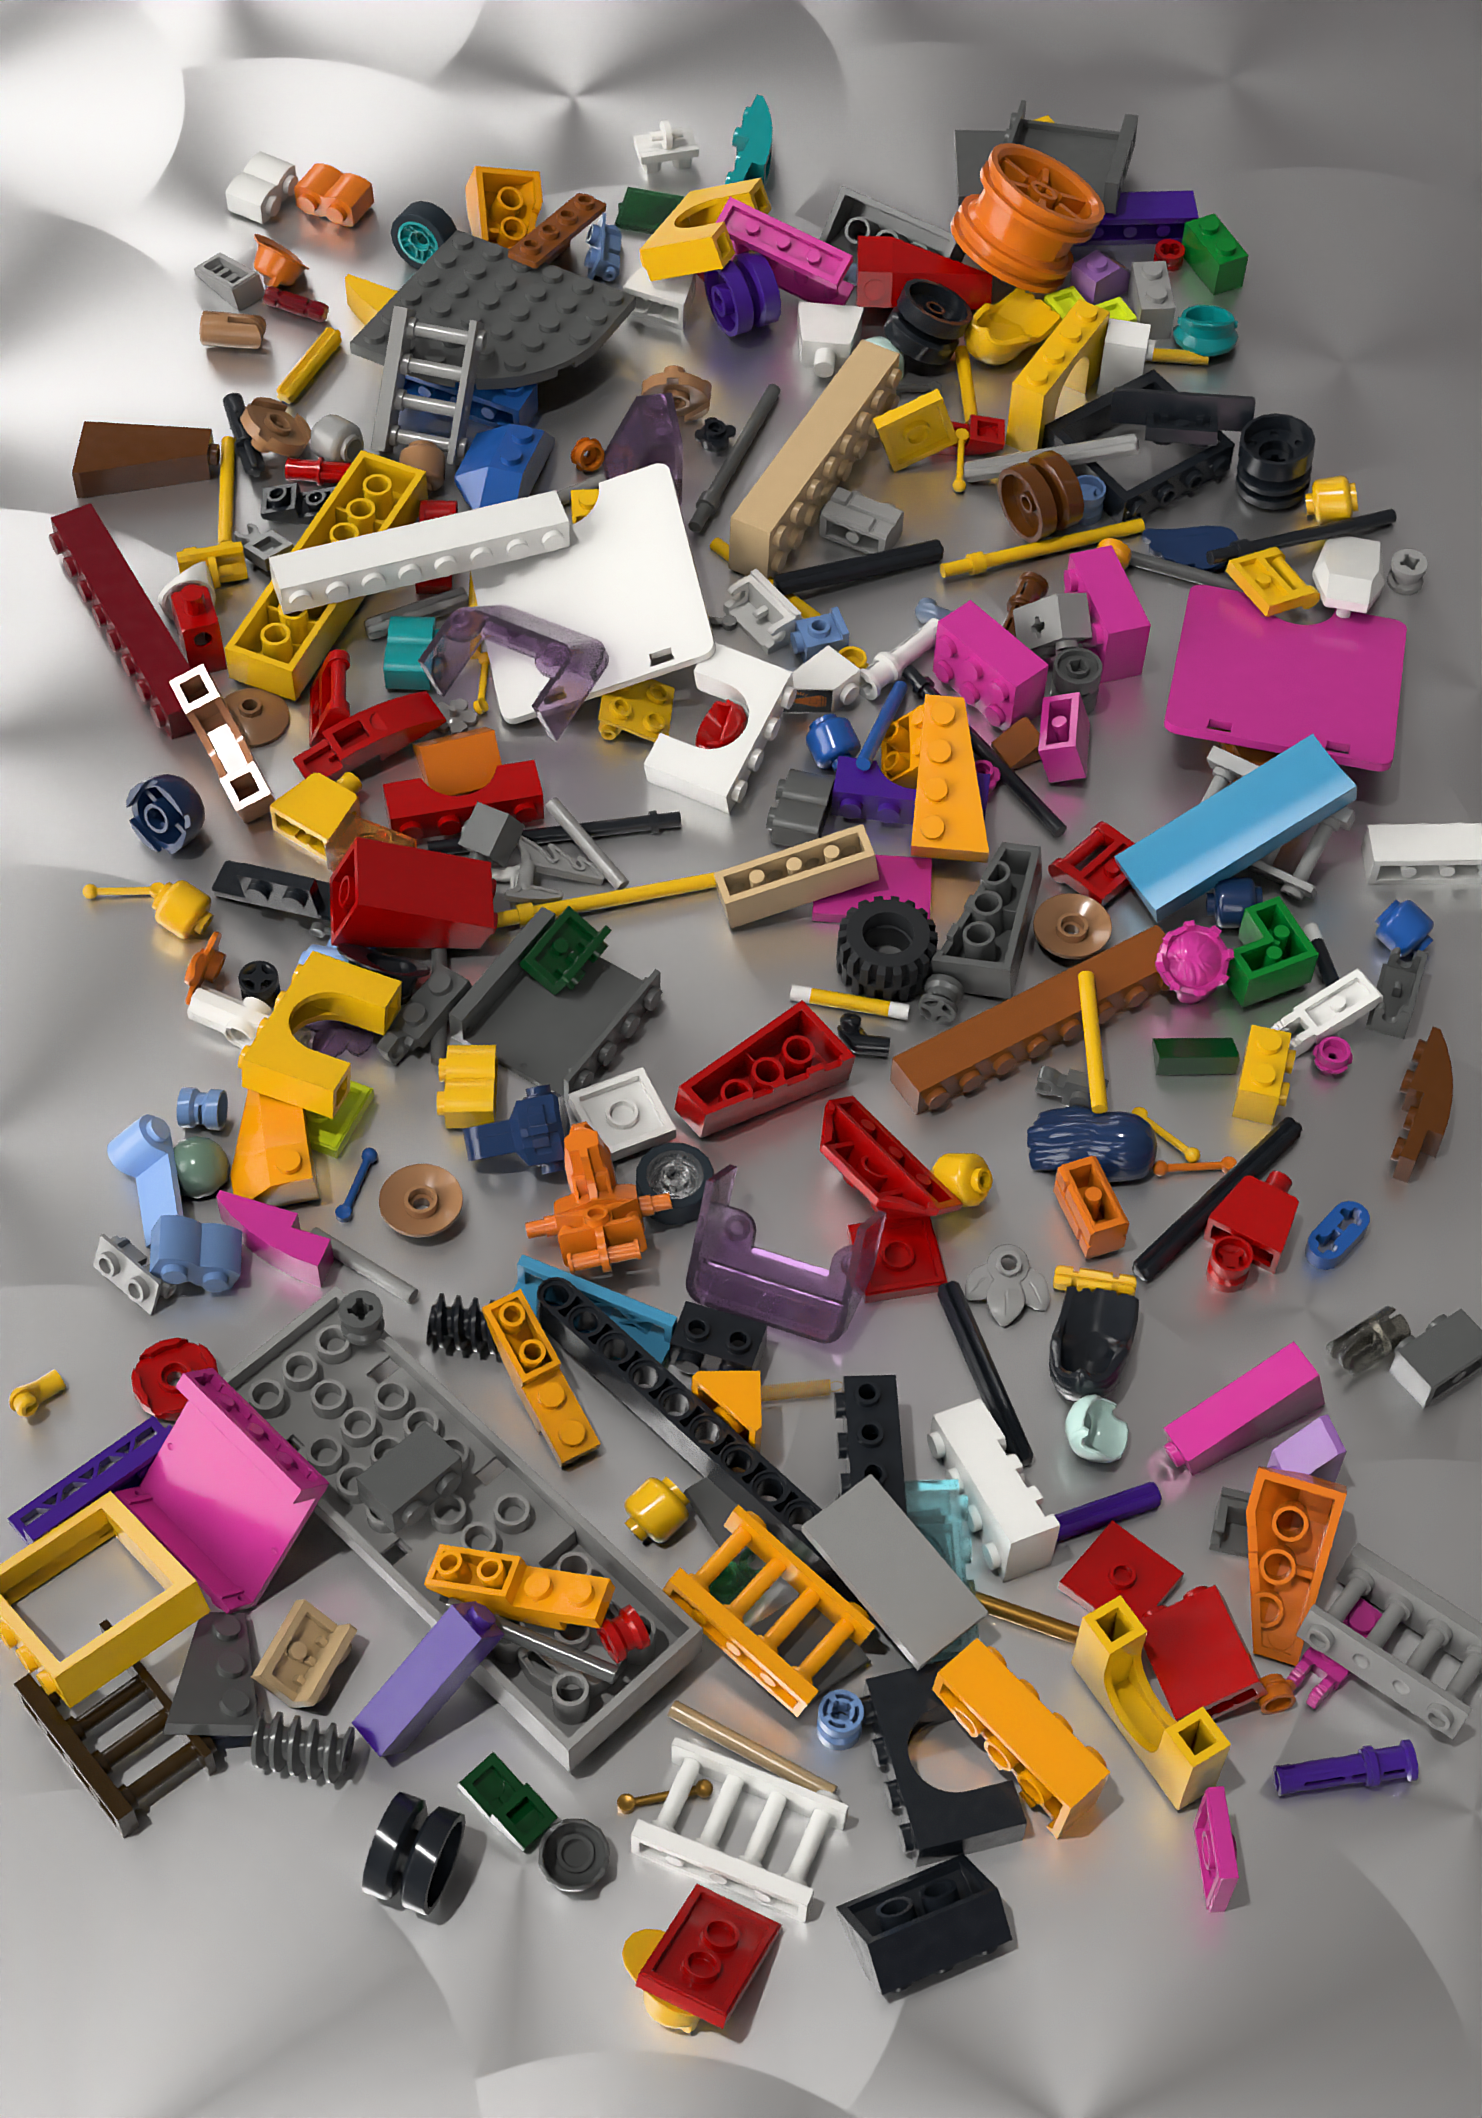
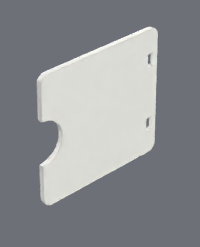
M662 463L652 464L598 483L599 495L591 512L579 522L569 525L570 547L470 570L499 709L506 722L518 724L703 662L714 654L716 644L675 484L667 465ZM672 653L673 660L653 666L652 659ZM562 690L563 697L543 703L542 696Z

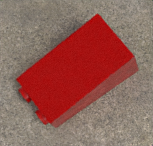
M356 837L330 877L331 945L338 946L340 943H350L363 947L480 949L487 938L495 933L498 925V914L494 912L493 908L496 880L492 878L491 862Z

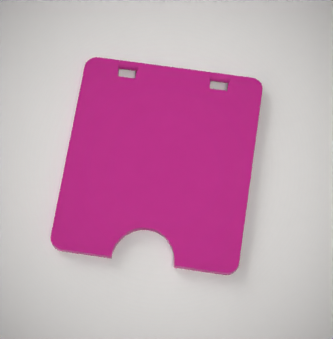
M1195 585L1189 591L1164 727L1169 732L1178 735L1280 754L1311 734H1314L1325 750L1327 748L1348 752V754L1326 750L1337 764L1372 771H1386L1390 769L1394 757L1407 627L1396 619L1352 611L1349 618H1340L1336 615V608L1333 615L1324 622L1313 625L1294 624L1286 622L1275 615L1266 617L1243 592L1208 585ZM1208 727L1230 730V732L1209 729Z

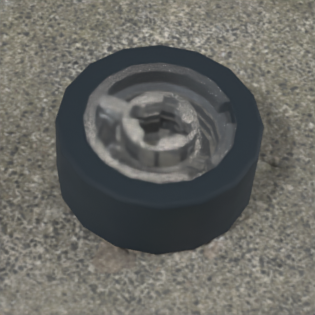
M666 1143L656 1146L642 1157L636 1168L638 1196L649 1194L654 1196L669 1192L673 1209L654 1212L655 1215H650V1217L664 1224L682 1225L694 1221L708 1210L713 1200L714 1169L709 1158L696 1147L685 1143ZM678 1180L676 1185H671L670 1181Z

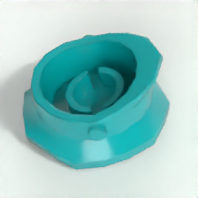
M1191 306L1182 312L1181 317H1178L1177 326L1173 328V338L1184 350L1208 357L1228 353L1235 347L1239 338L1235 330L1238 321L1235 320L1229 311L1218 306Z

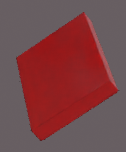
M696 1884L639 1972L635 1986L723 2029L778 1938L782 1924Z

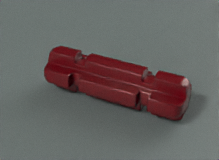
M268 286L263 296V302L268 306L280 308L305 318H311V320L320 323L326 321L329 313V307L322 302L313 301L310 298L288 291H282L273 286Z

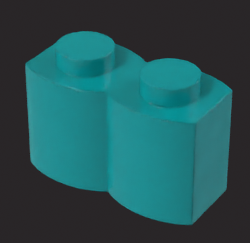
M390 617L383 668L386 689L431 690L433 678L439 679L440 658L436 656V651H442L443 629L436 628L435 617Z

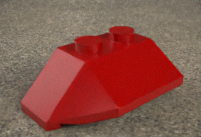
M854 1096L828 1100L824 1109L820 1152L843 1175L845 1182L857 1189L870 1202L872 1209L876 1213L887 1219L937 1216L961 1209L963 1203Z

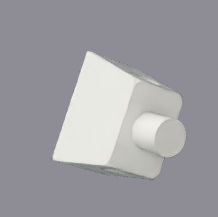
M641 266L623 286V292L636 296V308L630 315L684 330L695 297L696 273L650 281L647 270Z
M799 301L797 337L800 364L806 367H813L814 373L822 378L830 377L834 373V369L840 370L861 339L864 307Z

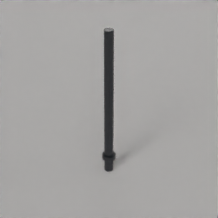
M909 665L903 670L902 676L913 687L912 692L918 698L925 699V694L942 696L934 688L935 683L928 676L923 677L913 665ZM969 725L973 751L982 760H987L992 763L993 767H997L1001 774L1000 779L1055 837L1061 836L1066 831L1067 826Z
M653 810L648 811V815L579 824L590 837L648 830L651 831V834L659 833V829L681 827L680 811L657 814V811ZM561 825L523 830L521 836L536 844L573 840ZM460 838L427 841L428 850L446 854L469 852L458 844Z

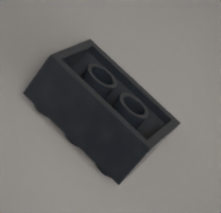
M964 1854L836 1907L838 1917L866 1977L881 1995L901 1992L909 1988L917 1980L931 1974L946 1973L959 1962L973 1956L990 1954L999 1945L1013 1940L998 1888Z

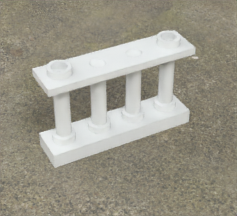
M675 1736L672 1742L671 1763L681 1767L657 1820H653L651 1823L641 1819L637 1820L631 1834V1853L806 1923L813 1904L814 1889L808 1887L805 1879L827 1826L844 1830L847 1823L849 1805L842 1803V1800L837 1795L829 1791H811L713 1752V1749L703 1741L693 1738L686 1741ZM699 1773L724 1784L701 1837L695 1838L693 1841L678 1835L674 1827ZM741 1791H744L767 1802L744 1856L740 1855L738 1858L720 1852V1848L717 1845ZM786 1808L807 1816L810 1820L788 1873H783L780 1876L765 1870L761 1862L782 1812Z

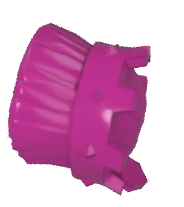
M1194 920L1185 921L1182 927L1168 932L1162 938L1163 942L1157 953L1155 967L1164 983L1170 987V990L1176 992L1177 999L1182 1003L1195 1004L1199 1003L1200 1000H1205L1209 997V994H1213L1216 991L1217 986L1224 985L1229 979V976L1226 974L1229 961L1234 958L1233 948L1227 949L1219 936L1222 930L1215 925L1207 928L1196 925Z

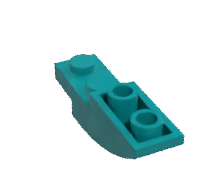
M756 95L751 107L747 106L745 108L741 128L736 127L734 131L732 146L736 147L735 169L733 172H728L725 184L756 178L762 179L764 188L767 184L771 169L773 129L770 111L762 95Z

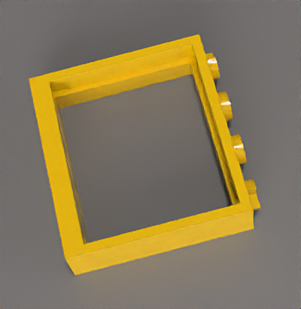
M111 1491L0 1564V1638L9 1650L15 1646L18 1647L15 1653L30 1674L35 1670L39 1672L36 1674V1678L49 1696L56 1692L69 1708L78 1704L211 1612L197 1581ZM115 1536L165 1591L59 1662L10 1605Z

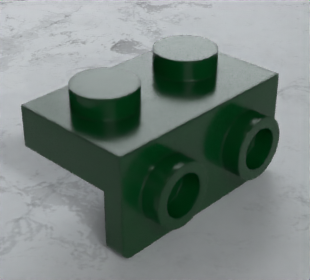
M568 906L518 965L554 996L565 986L572 990L586 974V971L581 968L589 959L594 963L609 946L603 940L612 930L605 925L598 932Z

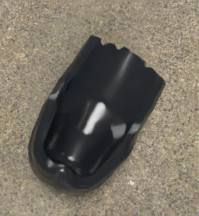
M1076 1287L1066 1288L1060 1316L1050 1340L1049 1371L1056 1390L1067 1400L1076 1402L1086 1395L1093 1394L1106 1398L1115 1391V1388L1120 1383L1136 1332L1139 1311L1138 1298L1127 1294L1119 1295L1116 1291L1103 1290L1101 1288H1096L1094 1291H1091L1089 1288H1083L1080 1292Z

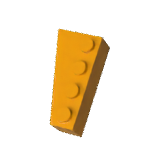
M925 694L911 856L988 863L989 847L965 700L963 697Z
M976 1638L937 1673L932 1690L971 1737H978L980 1734L986 1740L984 1742L985 1750L999 1770H1011L1022 1789L1019 1795L1029 1807L1032 1808L1039 1804L1048 1814L1052 1821L1046 1827L1056 1839L1064 1834L1096 1804L1110 1774V1771L1106 1768L1107 1764L1104 1758L1093 1747H1085L1073 1735L1071 1725L1062 1715L1057 1712L1051 1713L1042 1704L1036 1689L1025 1679L1019 1680L1007 1668V1663L998 1650L992 1646L986 1647Z

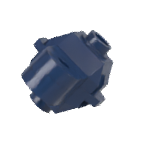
M550 1084L525 1089L527 1097L516 1101L509 1120L462 1129L468 1161L516 1152L528 1166H541L542 1174L565 1170L564 1138L569 1135L571 1127L563 1096L559 1093L551 1092Z

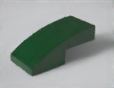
M494 1752L457 1785L473 1805L522 1851L558 1819V1816L528 1783L523 1785Z

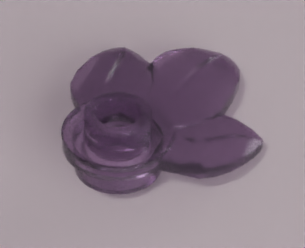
M322 1020L304 1026L316 1033L313 1039L312 1050L335 1058L340 1056L346 1049L351 1054L360 1057L369 1050L374 1039L373 1032L342 1021Z

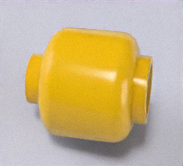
M1343 475L1317 479L1312 484V493L1305 494L1308 515L1315 514L1316 521L1320 525L1352 518L1353 512L1359 511L1355 482L1349 483L1348 478Z
M184 880L177 881L174 884L171 882L166 883L152 905V908L156 910V922L182 939L191 937L195 932L202 935L214 918V915L209 912L211 897Z
M975 1153L944 1154L938 1158L930 1170L963 1203L962 1207L978 1206L986 1199L992 1187L993 1178L991 1171L983 1157Z
M650 1477L625 1500L624 1508L630 1518L624 1524L641 1542L650 1537L657 1543H664L688 1520L689 1512L686 1506L690 1501L669 1478L665 1477L661 1481L658 1478Z

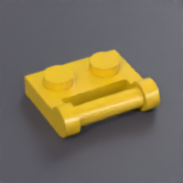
M1278 547L1268 548L1228 561L1226 568L1227 574L1266 617L1298 607L1310 609L1320 600V593L1314 586H1308L1285 561L1286 556Z

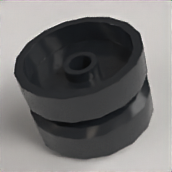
M927 279L907 281L897 300L898 306L893 308L884 325L885 335L895 347L915 360L934 365H943L950 362L960 342L959 338L963 337L973 318L971 308L958 294L939 283Z
M398 1792L386 1809L370 1846L363 1871V1892L384 1900H390L400 1891L403 1907L424 1915L430 1914L441 1898L456 1863L464 1836L465 1814L438 1806L428 1816L424 1799L405 1792Z

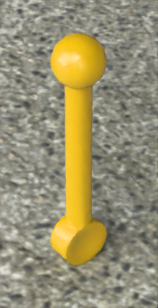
M959 428L955 432L958 439L956 480L952 486L958 493L966 489V482L963 480L964 447L968 440L969 432L964 428Z
M482 652L478 657V661L481 664L478 700L473 702V708L479 715L487 712L489 709L485 701L488 667L490 665L488 652Z
M156 882L150 887L97 888L94 884H87L82 892L87 899H94L97 895H151L155 899L164 887V884Z
M1135 1107L1132 1110V1114L1150 1123L1155 1133L1184 1153L1185 1159L1188 1162L1196 1163L1200 1159L1201 1154L1197 1148H1189L1147 1117L1148 1112L1145 1108Z

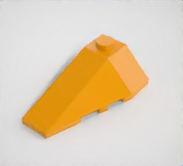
M248 1089L230 1173L233 1194L275 1207L320 1199L305 1109Z

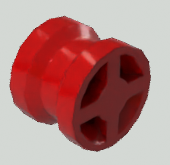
M631 1605L620 1609L618 1616L613 1619L604 1618L601 1628H596L605 1650L616 1664L625 1660L628 1652L631 1650H643L651 1645L647 1629Z

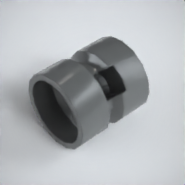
M1069 648L1060 652L1054 661L1049 696L1080 692L1087 715H1089L1097 704L1102 675V662L1099 657L1092 651L1084 648Z

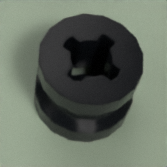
M260 960L246 964L240 970L238 976L242 1001L246 997H254L265 1002L270 1008H273L277 996L281 992L277 969L269 962Z

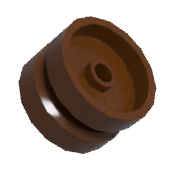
M1053 450L1044 451L1031 457L1027 463H1017L1003 469L1000 473L997 488L1001 507L1010 526L1023 540L1029 543L1038 542L1051 536L1054 531L1065 530L1078 524L1082 519L1084 500L1078 478L1070 464Z

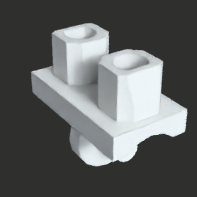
M668 119L660 121V130L634 136V146L646 174L658 173L661 170V162L672 161L673 166L678 169L690 168L692 158L699 157V147L694 140L692 128H671Z

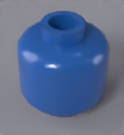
M827 714L814 720L809 726L810 731L805 738L806 745L816 765L823 770L833 769L836 773L838 756L855 758L861 750L860 741L850 721L844 717H837L836 714Z
M1396 899L1374 921L1378 925L1376 929L1377 938L1391 951L1396 947H1400L1401 958L1406 957L1410 952L1415 954L1417 950L1424 951L1433 941L1428 935L1434 927L1433 920L1411 900H1405L1400 903Z

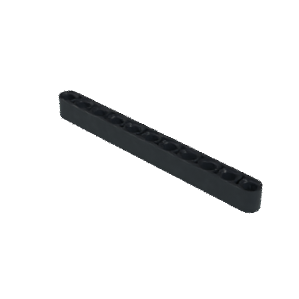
M560 1277L544 1280L538 1286L536 1318L542 1329L698 1472L711 1480L746 1512L752 1511L765 1522L767 1530L843 1598L848 1602L860 1605L867 1614H870L801 1530L792 1527L797 1524L803 1525L822 1511V1509L571 1282ZM557 1303L561 1304V1306H551L550 1304ZM588 1330L591 1333H581L579 1331ZM618 1357L621 1358V1360L614 1361L608 1358ZM647 1384V1385H650V1386H652V1387H651V1388H642V1387H639L638 1385ZM669 1412H680L683 1415L673 1416ZM707 1439L711 1440L714 1443L703 1444L699 1442V1440ZM729 1467H731V1468L737 1467V1468H741V1469H743V1470H745V1471H744V1472L737 1473V1472L731 1471V1470L729 1469ZM762 1496H772V1497H774V1498L777 1499V1500H776V1501H765V1500H763V1499L760 1498V1497H762Z

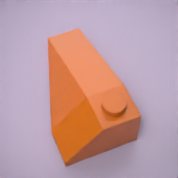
M1258 1466L1246 1508L1253 1653L1294 1666L1298 1664L1304 1640L1296 1636V1633L1308 1611L1316 1603L1347 1495V1486L1304 1473Z

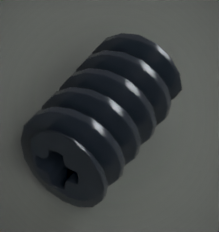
M440 1293L435 1304L431 1307L426 1345L430 1346L435 1336H437L439 1347L446 1349L452 1338H454L456 1349L463 1351L469 1340H471L473 1351L480 1353L486 1342H488L490 1353L497 1355L499 1352L483 1312L480 1310L478 1298L474 1297L469 1308L466 1309L463 1307L461 1295H457L450 1307L446 1305L444 1293Z

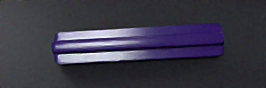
M1148 1482L1055 1514L1054 1516L1060 1524L1057 1542L1110 1524L1112 1520L1116 1522L1159 1507L1162 1496L1157 1485L1154 1482Z

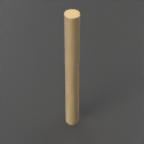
M677 1700L672 1704L668 1712V1717L791 1783L814 1792L825 1790L836 1794L838 1786Z

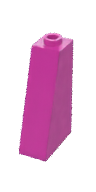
M1293 1341L1165 1426L1164 1431L1168 1443L1163 1447L1177 1467L1184 1464L1193 1476L1325 1405L1320 1376Z

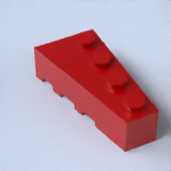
M801 1000L681 1084L678 1089L674 1110L702 1138L849 1080L856 1056L812 1009Z

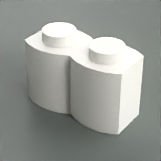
M261 151L256 153L249 160L244 171L239 173L227 188L228 210L259 223H266L271 216L277 215L281 203L295 193L294 187L298 183L295 165Z

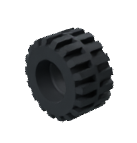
M876 896L873 902H869L866 899L859 902L858 909L851 907L847 911L846 918H842L838 931L836 967L838 973L842 974L841 981L845 986L852 985L851 992L857 996L863 993L866 997L886 1001L898 999L899 1002L908 1000V994L913 996L920 994L922 986H925L927 979L933 974L931 960L937 951L938 932H935L936 925L933 919H927L928 913L923 908L915 909L914 902L907 900L904 903L899 901V897L891 896V900H884L883 896ZM888 945L900 949L901 952L884 954L873 950L872 947Z

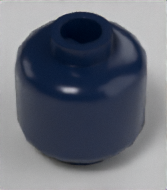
M1248 877L1228 878L1219 881L1214 887V893H1206L1207 916H1215L1216 925L1220 929H1240L1245 908L1263 902L1262 887H1256L1254 881Z

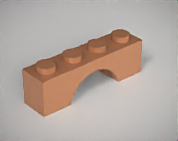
M201 664L169 681L180 705L212 760L219 775V780L233 807L244 823L248 824L270 812V805L276 798L216 683L205 666Z

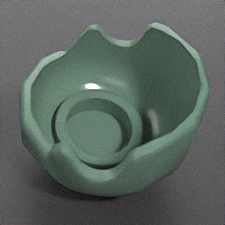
M193 1136L179 1141L173 1148L181 1196L200 1199L212 1195L220 1186L227 1182L229 1160L221 1146L210 1138Z

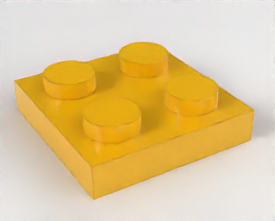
M938 388L873 419L894 473L958 443L952 422Z

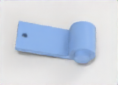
M148 1114L141 1116L112 1139L107 1146V1153L113 1165L124 1174L136 1178L146 1248L151 1247V1230L161 1215L184 1216L170 1128L161 1118Z

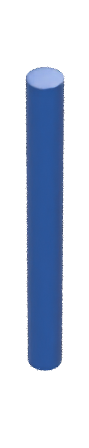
M896 681L866 739L856 760V766L860 770H868L897 713L908 690L907 684L903 681Z

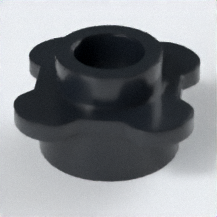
M710 417L705 420V425L701 429L695 431L694 437L696 441L701 442L705 450L721 452L728 447L729 438L736 435V428L733 425H725L724 422L715 417Z

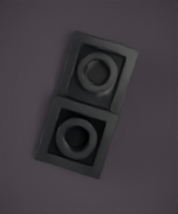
M297 482L263 488L260 515L262 519L273 522L310 525L336 486L301 492Z

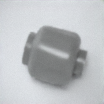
M329 414L323 417L311 430L310 444L312 451L318 457H323L325 461L352 463L364 448L361 429L356 424L339 415Z

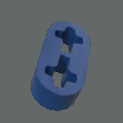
M1345 1201L1338 1204L1311 1232L1305 1247L1307 1261L1312 1266L1323 1270L1333 1269L1339 1265L1366 1234L1370 1222V1215L1367 1209L1354 1201ZM1352 1218L1357 1221L1356 1224L1351 1223L1344 1231L1340 1229L1343 1220L1348 1221ZM1330 1240L1334 1241L1332 1251L1326 1250L1323 1253L1318 1250V1246L1324 1247Z

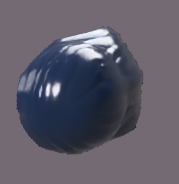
M1072 1105L1040 1112L1037 1120L1033 1123L1034 1125L1027 1130V1147L1031 1149L1028 1154L1032 1169L1035 1171L1057 1170L1063 1164L1089 1156H1096L1109 1182L1134 1180L1149 1174L1157 1154L1156 1134L1150 1123L1140 1116L1129 1112L1117 1111L1096 1114L1092 1112V1109Z

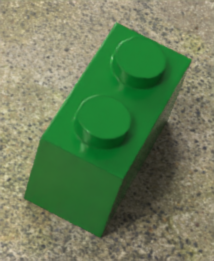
M1213 213L1185 222L1182 244L1185 248L1183 258L1213 296L1242 287L1249 255L1216 214Z

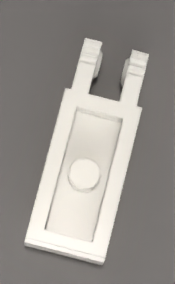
M1357 968L1294 1007L1293 1012L1283 1017L1277 1023H1274L1271 1029L1293 1034L1300 1025L1304 1028L1305 1031L1290 1041L1289 1049L1296 1050V1058L1300 1054L1307 1052L1314 1043H1320L1324 1038L1333 1035L1376 1008L1379 1003L1383 1002V995L1365 974Z

